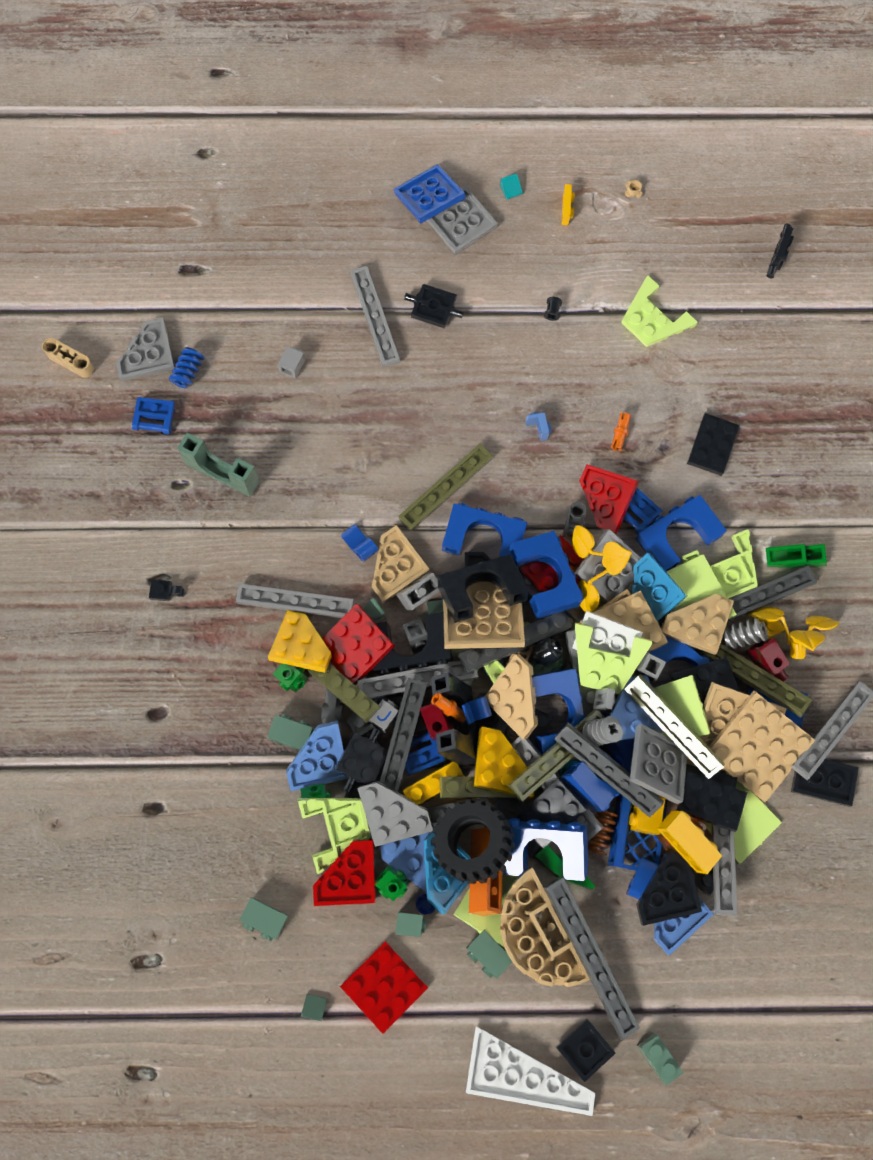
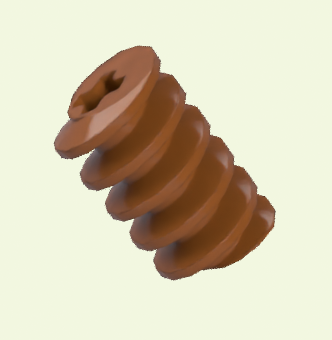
M608 811L593 813L597 816L595 818L604 828L588 841V850L606 856L607 853L602 848H609L605 840H611L612 838L607 835V832H614L609 826L616 825L612 817L618 816Z

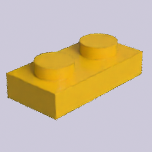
M565 184L561 225H568L570 218L573 219L574 208L571 207V203H574L575 192H572V185Z

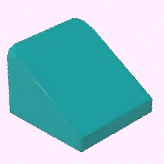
M516 173L501 178L500 187L506 200L523 194Z

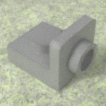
M610 688L596 690L593 710L611 714L615 703V690Z

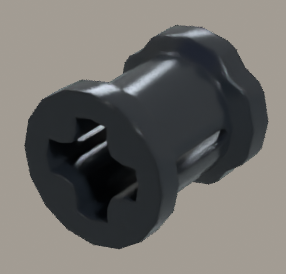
M558 297L547 298V310L544 312V317L550 321H557L560 318L559 309L562 306V300Z

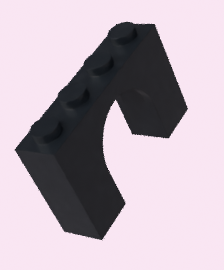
M511 554L438 575V589L454 623L473 617V604L466 590L477 582L484 581L497 585L503 592L509 606L528 601L529 589Z
M444 612L425 615L427 642L421 652L414 656L405 657L398 655L393 648L373 668V671L383 676L391 674V671L398 670V672L410 670V668L417 667L418 669L433 664L443 665L452 662V650L445 649ZM387 622L376 623L392 641L390 625Z
M447 672L431 677L433 696L436 693H440L448 700H454L460 708H462L463 704L473 700L472 687L451 673ZM453 718L454 729L436 734L438 754L461 766L476 762L478 747L475 721L468 725L467 720L459 722Z

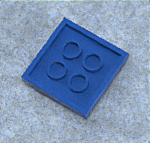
M438 164L393 189L397 198L420 224L466 198L463 190Z

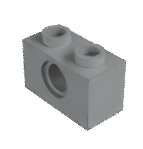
M433 572L426 573L396 595L406 610H413L439 592L438 580Z

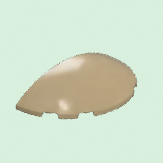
M533 867L529 868L512 884L502 905L500 933L504 948L514 965L524 975H528L540 984L551 987L553 985L571 987L585 983L590 979Z

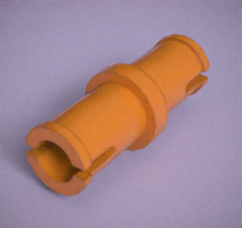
M620 413L617 427L613 431L615 434L610 447L615 451H622L625 436H628L629 433L627 429L632 417L630 414Z
M436 693L432 697L431 703L443 710L445 715L452 716L459 722L466 720L463 709L457 706L454 700H448L440 693Z

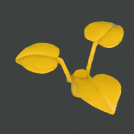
M577 525L574 528L572 537L575 553L581 558L588 557L589 553L603 556L602 564L606 568V570L591 578L588 583L582 580L577 585L583 592V601L580 607L585 612L586 610L593 612L598 607L600 597L597 588L592 583L607 573L618 575L625 568L632 552L613 541L605 544L603 552L593 551L592 548L595 545L592 534L585 527Z
M767 606L748 613V616L762 621L772 622L781 620L787 637V645H790V657L794 659H804L806 657V648L814 651L825 640V635L813 631L814 628L829 630L837 627L840 623L825 616H810L805 620V623L810 625L808 631L795 630L789 634L786 620L783 616L784 611L781 609Z

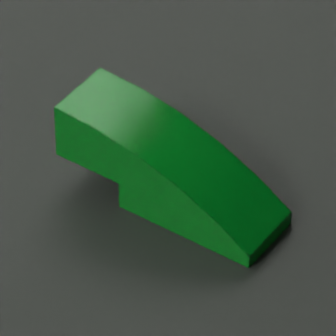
M798 544L766 548L767 567L804 568L808 565L809 567L827 566L825 544L809 546Z
M548 845L534 856L551 873L558 877H564L563 858L560 859ZM588 877L584 881L565 879L566 882L589 890L596 887Z

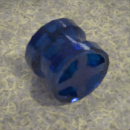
M422 894L417 898L416 908L418 912L428 915L435 910V907L427 900V894Z

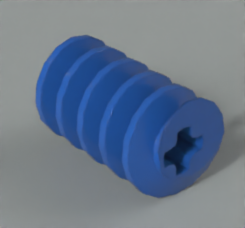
M185 347L182 350V355L178 358L179 362H176V368L172 370L173 374L169 377L173 384L183 389H187L186 384H193L189 378H196L192 372L198 373L199 369L195 365H202L198 359H205L200 352L190 347Z

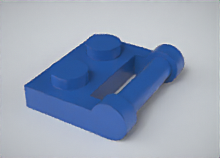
M137 397L132 430L159 431L170 435L175 409L174 401ZM141 418L165 420L164 425L140 422Z
M636 488L629 508L644 522L642 524L638 523L627 512L623 519L638 534L639 529L645 525L649 526L663 510Z
M426 730L427 733L412 739L411 747L428 740L431 741L432 745L408 754L405 765L408 776L445 762L444 756L438 754L437 741L431 739L428 730Z

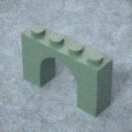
M186 433L177 448L185 465L249 497L252 496L260 482L253 465L239 458L235 460L233 465H230L214 456L207 449L203 440L189 433Z

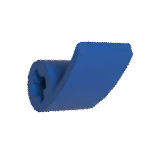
M355 524L341 534V538L363 562L379 550L376 544L369 537L366 538Z
M486 696L471 700L462 705L468 725L492 715Z
M640 858L635 876L631 879L626 894L639 900L658 864Z

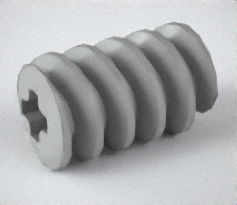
M754 618L753 625L750 620H747V626H744L743 622H739V628L732 624V630L726 626L724 639L727 648L730 650L731 648L737 649L739 646L745 647L746 643L752 645L754 642L760 643L761 639L767 641L768 631L763 621L759 622L757 618Z
M612 716L588 721L583 726V735L597 746L617 742L623 737V729L619 721Z

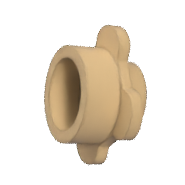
M638 180L626 182L627 191H625V195L627 197L636 196L640 198L642 196L641 188L643 184Z

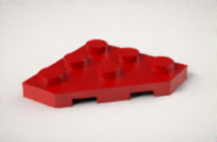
M586 464L579 482L595 517L596 524L602 530L610 529L614 534H617L639 482Z
M373 840L352 841L313 884L314 906L376 903Z

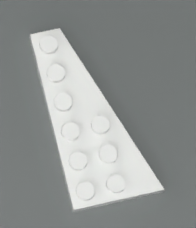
M475 1026L466 1085L467 1094L593 1116L595 1092Z

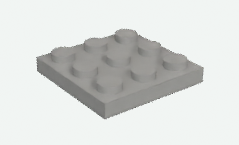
M466 186L462 188L466 197L464 200L426 220L455 255L498 226V223Z
M610 529L604 531L592 550L603 552L605 544L613 541L631 551L632 554L625 568L618 575L607 573L592 583L597 588L599 597L605 603L626 589L629 592L632 591V585H634L633 566L641 559ZM589 553L588 557L583 560L575 571V576L579 580H584L588 583L591 578L606 570L602 564L603 556Z
M643 724L636 726L630 781L676 804L682 803L687 755L672 739Z

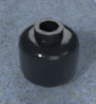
M547 637L534 645L533 658L536 663L549 666L561 659L563 648L557 639Z

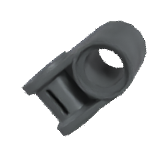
M575 502L570 506L562 537H573V531L577 525L584 527L586 507L583 503ZM578 509L582 515L576 516L572 510Z

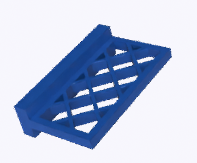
M619 794L615 815L618 817H614L616 825H613L614 832H612L607 866L636 871V865L639 864L640 858L634 851V848L639 844H642L647 851L641 858L645 859L650 856L653 863L659 865L663 835L661 833L660 835H652L656 840V846L650 850L645 843V840L651 836L650 834L642 838L639 832L629 830V826L631 827L629 818L631 813H633L631 809L632 806L634 808V805L623 795ZM665 798V804H664V811H663L662 821H663V820L665 819V817H666L667 802H668V799H666V798ZM634 832L639 839L633 846L627 841L628 834ZM631 852L636 861L631 865L624 864L625 855Z

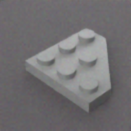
M164 318L146 321L142 325V330L127 346L124 355L120 356L116 361L121 381L170 371L175 368Z
M379 781L358 787L375 847L433 831V823L427 808L410 801L409 798L394 792Z

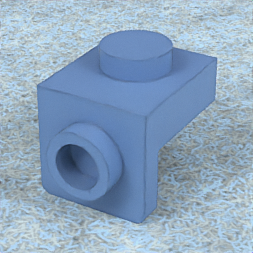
M533 412L526 416V426L537 424L540 441L548 440L549 433H551V424L547 422L545 413Z

